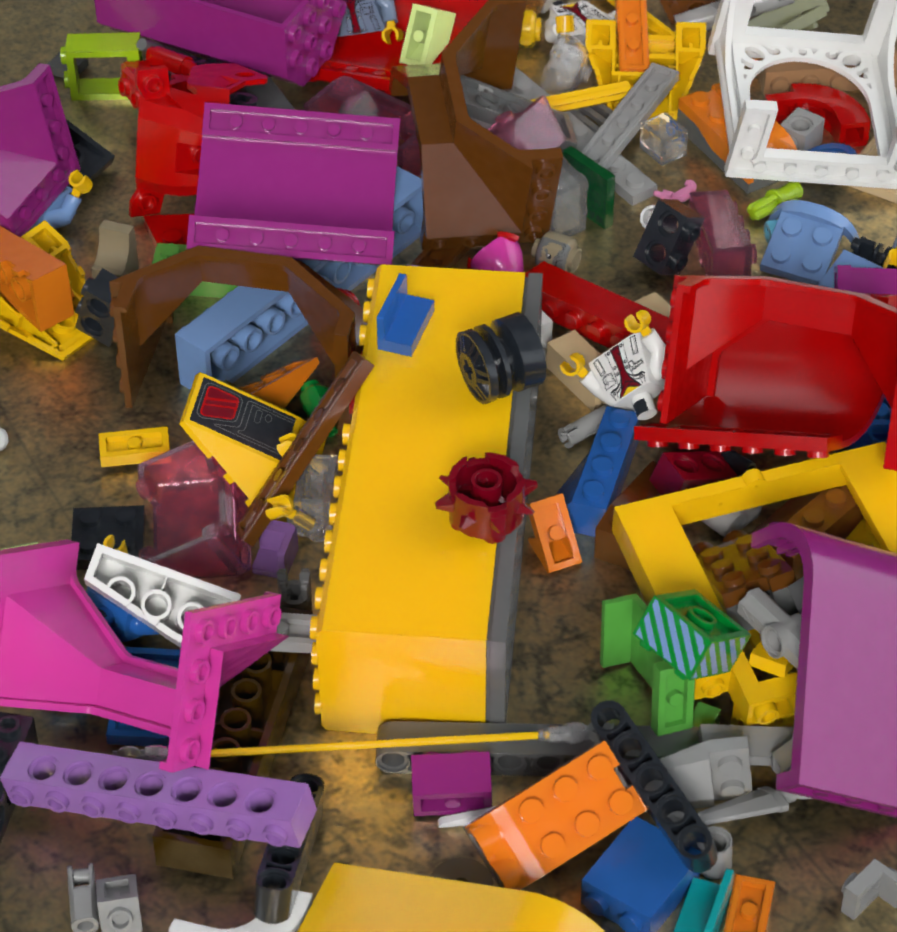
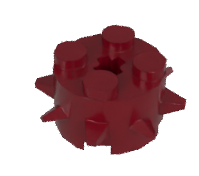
M485 452V458L471 457L468 461L466 456L452 467L449 476L440 475L439 477L448 486V493L435 502V507L438 510L448 511L451 527L467 536L484 539L490 544L499 543L505 540L506 535L512 533L520 526L525 514L534 515L535 511L525 504V496L538 488L537 481L525 479L519 472L518 463L505 455Z

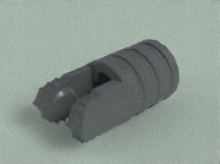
M301 568L299 580L289 581L286 569H279L277 571L278 594H281L280 606L313 611L310 570L308 568Z

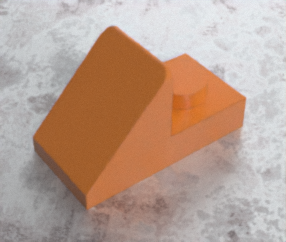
M563 493L526 503L535 511L534 515H529L535 536L529 537L528 541L547 573L582 563Z

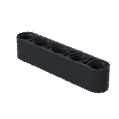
M612 700L598 703L591 713V723L599 741H606L620 765L617 766L628 784L634 786L648 809V813L683 864L690 871L696 873L710 870L716 864L718 851L709 829L623 706ZM614 719L620 721L615 728H603L607 721ZM628 751H641L640 755L633 760L623 759ZM653 780L663 782L657 790H645L646 785ZM681 811L685 813L678 822L670 823L666 821L667 816L672 812ZM695 843L707 845L706 849L700 854L692 855L688 853L689 848Z
M311 773L297 774L290 780L309 785L317 808L301 847L284 845L277 847L268 843L256 875L254 915L260 921L268 924L282 923L290 917L322 821L325 785L321 777Z

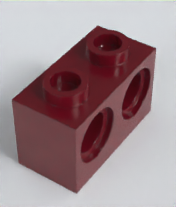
M717 451L663 452L649 480L660 495H665L735 478L738 475Z

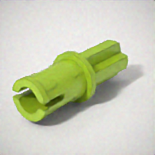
M789 181L778 189L768 190L764 197L748 205L746 210L749 213V218L751 220H761L770 215L773 209L780 203L801 199L804 194L803 188L799 182Z

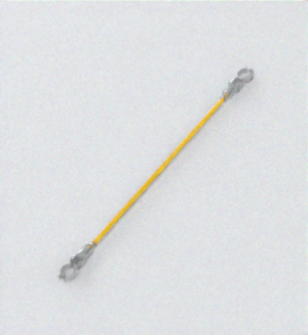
M576 721L567 722L563 725L548 726L544 729H537L535 732L211 749V757L532 739L548 743H566L568 745H580L587 739L597 743L600 741L597 734L593 732L592 723L584 725L583 722ZM606 722L603 728L612 729L614 728V723L609 724ZM149 745L139 750L134 746H125L118 751L113 750V755L122 757L132 755L136 756V759L160 762L167 759L168 747Z

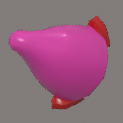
M497 232L498 238L479 250L473 259L468 257L467 269L524 272L523 254L517 242L520 236L511 232Z

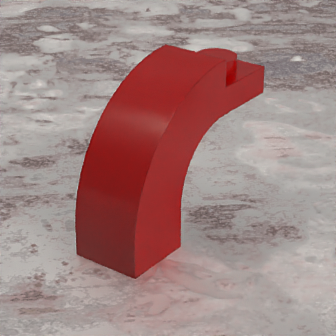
M795 83L791 84L790 92L767 94L764 97L765 101H777L778 113L775 121L779 124L800 107L825 118L824 129L832 135L835 143L845 144L850 147H860L868 144L871 120L866 110L857 100L838 89L819 84Z

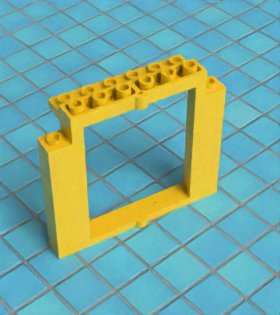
M885 441L830 454L827 458L809 459L764 471L750 469L739 477L616 506L613 513L612 532L647 606L654 595L695 589L722 610L681 525L846 485L881 549L897 553V471L883 468L886 451ZM742 650L730 672L695 679L694 700L705 697L714 698L724 692H729L734 703L730 725L792 726L794 725L798 672L787 674L785 678L775 677L758 682Z

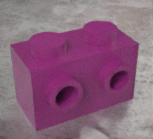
M466 750L461 753L446 754L426 752L422 755H411L414 816L452 815L492 807L490 751Z

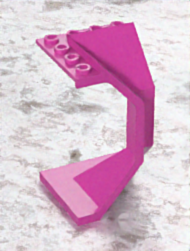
M66 539L0 550V706L92 714L170 737L167 759L160 761L159 769L171 773L194 766L209 770L219 687L289 637L276 633L277 626L281 620V594L267 591L262 596L185 611L179 667L176 668L133 656L125 649L78 581L76 568L79 542Z

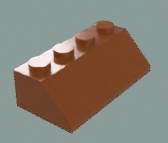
M844 485L791 498L752 532L768 527V524L771 522H786L846 539L864 516L849 489ZM771 545V547L775 551H777V547ZM786 553L780 555L794 570L796 581L804 576L800 554L792 557H786Z

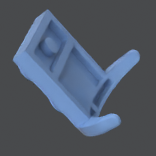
M803 200L782 202L773 209L768 221L776 219L778 221L760 263V271L796 282L818 285L831 267L842 236L844 235L852 243L855 237L859 238L858 232L845 216L826 206Z

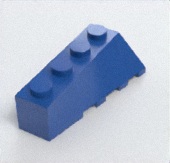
M606 406L589 452L556 493H563L574 533L595 537L596 527L611 503L621 494L639 440H634V426L640 425V420L637 419L634 411Z

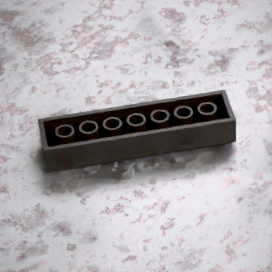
M280 606L281 613L313 615V611ZM269 651L219 687L212 749L279 746L311 653ZM276 754L210 757L209 769L268 778ZM156 826L152 836L156 865L234 879L247 841H239L231 837L213 834L200 835L194 831L175 828L163 829Z

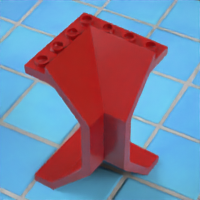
M674 276L673 291L670 298L669 324L666 331L665 355L661 371L662 379H665L664 390L659 394L657 410L661 412L660 423L668 424L705 396L714 397L722 352L768 321L850 335L892 409L883 468L897 471V308L863 293L769 276Z

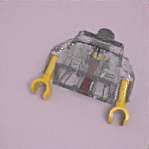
M292 432L279 438L280 444L277 445V450L282 457L298 435L297 433ZM315 454L297 481L293 501L294 507L291 499L286 494L268 498L267 501L272 504L273 508L265 510L266 516L270 520L286 516L288 523L296 527L297 535L308 537L314 542H323L326 530L334 528V525H329V508L331 502L336 503L338 501V498H334L333 495L334 478L338 476V456Z

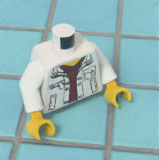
M557 0L552 3L549 9V19L545 22V39L548 42H554L565 57L587 53L585 49L586 19L616 20V10L607 14L587 1L565 4L563 1Z
M639 310L636 313V317L640 324L631 314L624 320L626 329L633 334L589 362L591 369L587 370L585 368V359L579 353H572L569 356L576 363V369L572 368L565 361L560 364V369L567 376L577 374L580 377L579 382L595 397L610 407L635 411L638 420H647L657 414L653 398L657 397L664 390L665 379H662L661 371L666 345L654 328L650 329L648 326L651 322L649 312Z

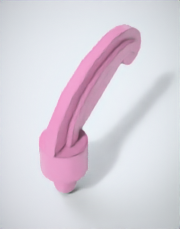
M686 180V187L675 193L664 189L662 192L654 191L653 195L660 199H677L680 202H685L695 194L697 185L692 180Z

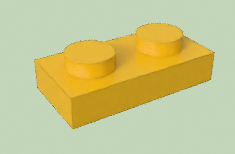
M168 426L98 433L101 467L171 460Z

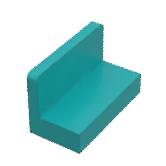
M726 868L721 884L693 877L674 932L720 931L730 902L734 870Z

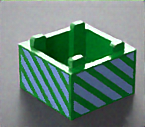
M695 589L654 595L632 633L641 640L640 645L645 650L654 651L675 668L674 673L682 680H694L730 672L752 635Z

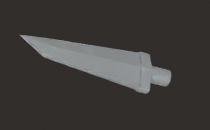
M764 786L700 811L697 814L707 826L776 812H785L789 810V803L796 801L797 797L791 793Z

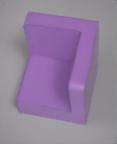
M276 520L270 521L259 538L260 548L252 565V572L254 574L277 578V571L279 569H286L287 574H289L299 549L297 524Z

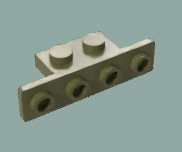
M794 0L793 4L750 19L747 26L810 31L819 26L817 21L827 16L826 12L830 8L826 0Z

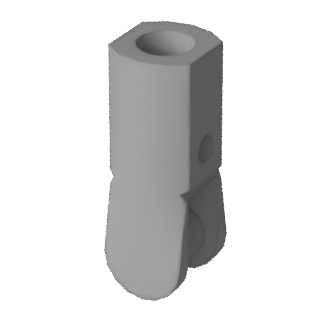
M88 863V868L73 869L72 866H67L71 928L73 932H96L99 929V914L93 863ZM90 884V885L77 886V887H75V885Z

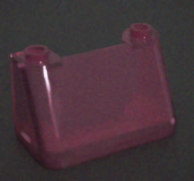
M193 440L138 464L136 488L141 498L147 499L153 506L154 548L151 546L141 548L139 558L196 579L239 576L251 570L250 545L245 543L236 533V526L248 509L245 503L248 497L235 482L230 485L223 475L227 472L213 456L208 459Z

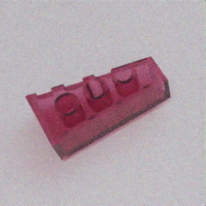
M728 190L690 192L689 207L705 217L701 226V234L694 243L696 248H698L701 268L704 267L706 276H751L752 264L757 262V249L755 244H751L749 229H744L743 216L738 215L737 202L732 201Z

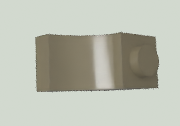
M103 220L99 226L97 256L91 268L92 278L95 279L102 268L117 277L139 270L134 226Z

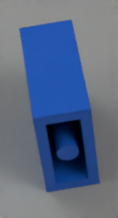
M636 817L629 821L583 877L581 904L585 905L591 913L604 916L618 924L625 932H657L688 893L693 877L700 878L701 873L690 871L683 864L659 828ZM692 846L688 850V853L692 855L702 853Z

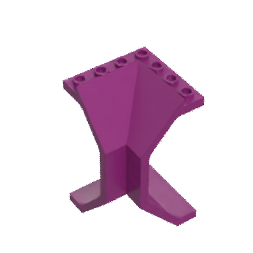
M38 63L24 79L0 86V226L19 237L29 231L68 186L69 175L74 170L81 171L50 64Z

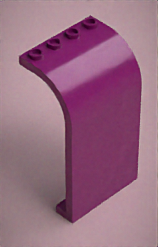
M771 522L768 524V527L752 532L751 547L758 549L766 545H772L777 547L776 554L778 555L786 553V557H792L800 554L804 570L791 771L777 774L776 790L897 818V553L791 523Z

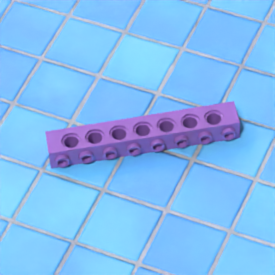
M19 742L0 776V780L11 803L21 807L33 806L50 809L59 813L65 811L85 814L92 818L117 819L129 824L142 823L155 825L163 829L175 828L194 831L200 835H220L239 841L265 842L277 847L284 845L300 848L317 811L307 783L211 769L207 770L197 767H190L171 773L159 769L160 762L26 742Z

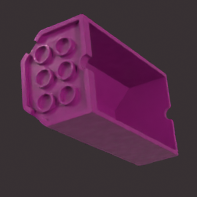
M94 0L97 23L110 27L114 31L121 33L140 32V38L218 62L236 63L263 75L302 87L305 86L311 77L317 74L323 63L331 58L347 7L344 0Z

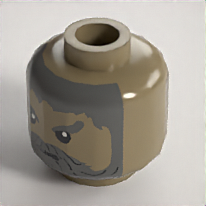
M548 231L541 239L537 238L535 240L531 254L535 257L536 266L545 261L569 273H574L580 264L582 249L578 247V242L575 238L555 231Z

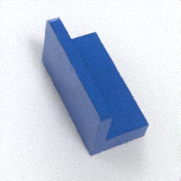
M399 273L377 316L378 350L412 357L434 313V300L407 295L406 274Z

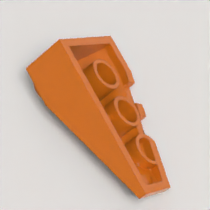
M318 357L293 361L261 376V381L240 386L238 389L285 408L319 365Z

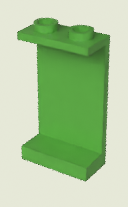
M637 593L603 600L600 665L605 668L631 662L652 688L651 729L657 736L693 728L695 679L682 680L674 673L675 668L654 651L645 650L640 645L641 640L632 634L648 606Z

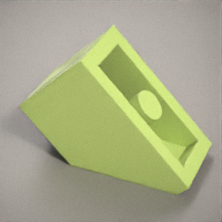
M413 3L399 62L408 65L432 64L450 41L456 13Z

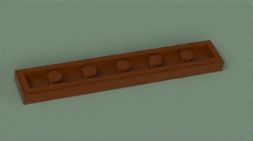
M356 351L352 352L235 527L239 537L250 546L254 547L271 521L266 516L265 510L273 508V506L267 499L290 493L374 368V365Z

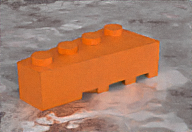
M0 226V295L40 332L73 316L74 308L72 301L75 297L69 283L67 264Z

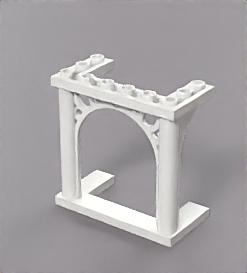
M720 0L707 48L709 55H716L729 153L724 166L725 177L897 189V95L894 82L897 0H874L863 35L747 26L755 0ZM752 58H760V59H763V60H762V61H757V60H754V59H752ZM785 62L813 63L832 69L845 76L858 87L868 103L878 156L766 148L778 113L777 101L750 99V85L753 79L764 69ZM844 65L857 66V67L848 68V67H846V66H844Z

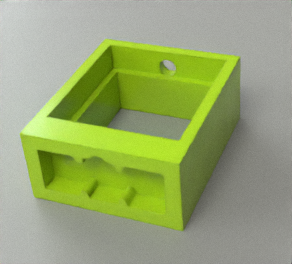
M140 32L67 34L66 46H61L60 56L61 64H67V71H64L65 89H70L71 101L129 100L126 96L122 97L119 93L118 81L120 78L79 79L76 58L127 57L129 62L143 61L142 51L136 45L140 39Z

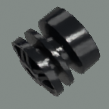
M520 312L493 320L490 327L482 324L474 327V330L468 329L459 332L456 337V355L461 374L469 391L481 404L496 401L497 397L499 399L507 397L512 389L520 392L544 383L547 367L544 350L533 325Z

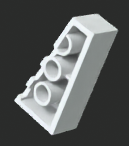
M99 543L96 545L84 577L87 586L180 648L185 611L238 601L241 598V594Z

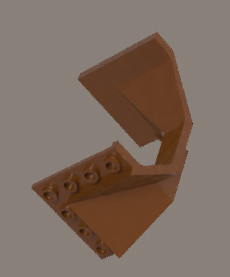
M488 0L442 52L441 63L391 67L389 86L391 96H409L419 145L423 199V219L420 234L422 250L428 246L435 250L456 248L459 244L467 248L486 246L498 238L497 232L501 231L511 232L520 236L519 241H517L518 243H534L537 238L541 239L550 230L564 158L562 149H517L473 121L468 115L460 76L464 75L501 90L512 89L526 0Z
M197 245L109 281L111 293L110 317L114 318L115 325L113 342L117 343L118 348L116 366L121 368L122 374L119 390L120 393H124L126 408H133L165 324L173 323V311L202 281L289 292L333 362L335 378L352 352L356 351L361 354L364 347L359 345L360 325H367L368 323L363 322V308L305 263L292 257ZM349 405L337 421L338 436H342L344 423L351 424L352 414H349Z

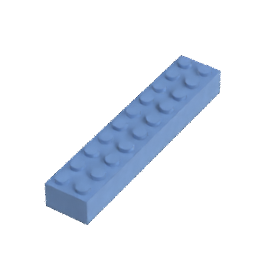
M398 166L396 167L392 231H395L393 258L420 237L423 219L421 178ZM295 259L305 263L336 288L349 291L376 272L377 267L380 266ZM238 286L228 292L225 297L213 306L204 310L201 315L189 324L183 326L175 333L180 384L191 390L195 375L201 372L231 385L307 326L308 322L290 293Z

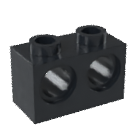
M658 199L633 257L659 275H680L687 265L688 255L694 242L701 234V226L705 217L677 199Z
M102 268L95 279L89 277L82 287L80 294L83 297L75 310V313L79 315L75 328L110 347L113 343L115 325L114 318L110 317L111 293L109 281L119 277Z

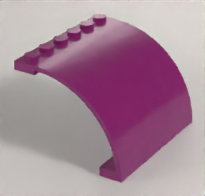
M205 102L194 215H189L186 249L188 250L199 245L288 256L294 259L392 265L395 232L392 229L400 119Z

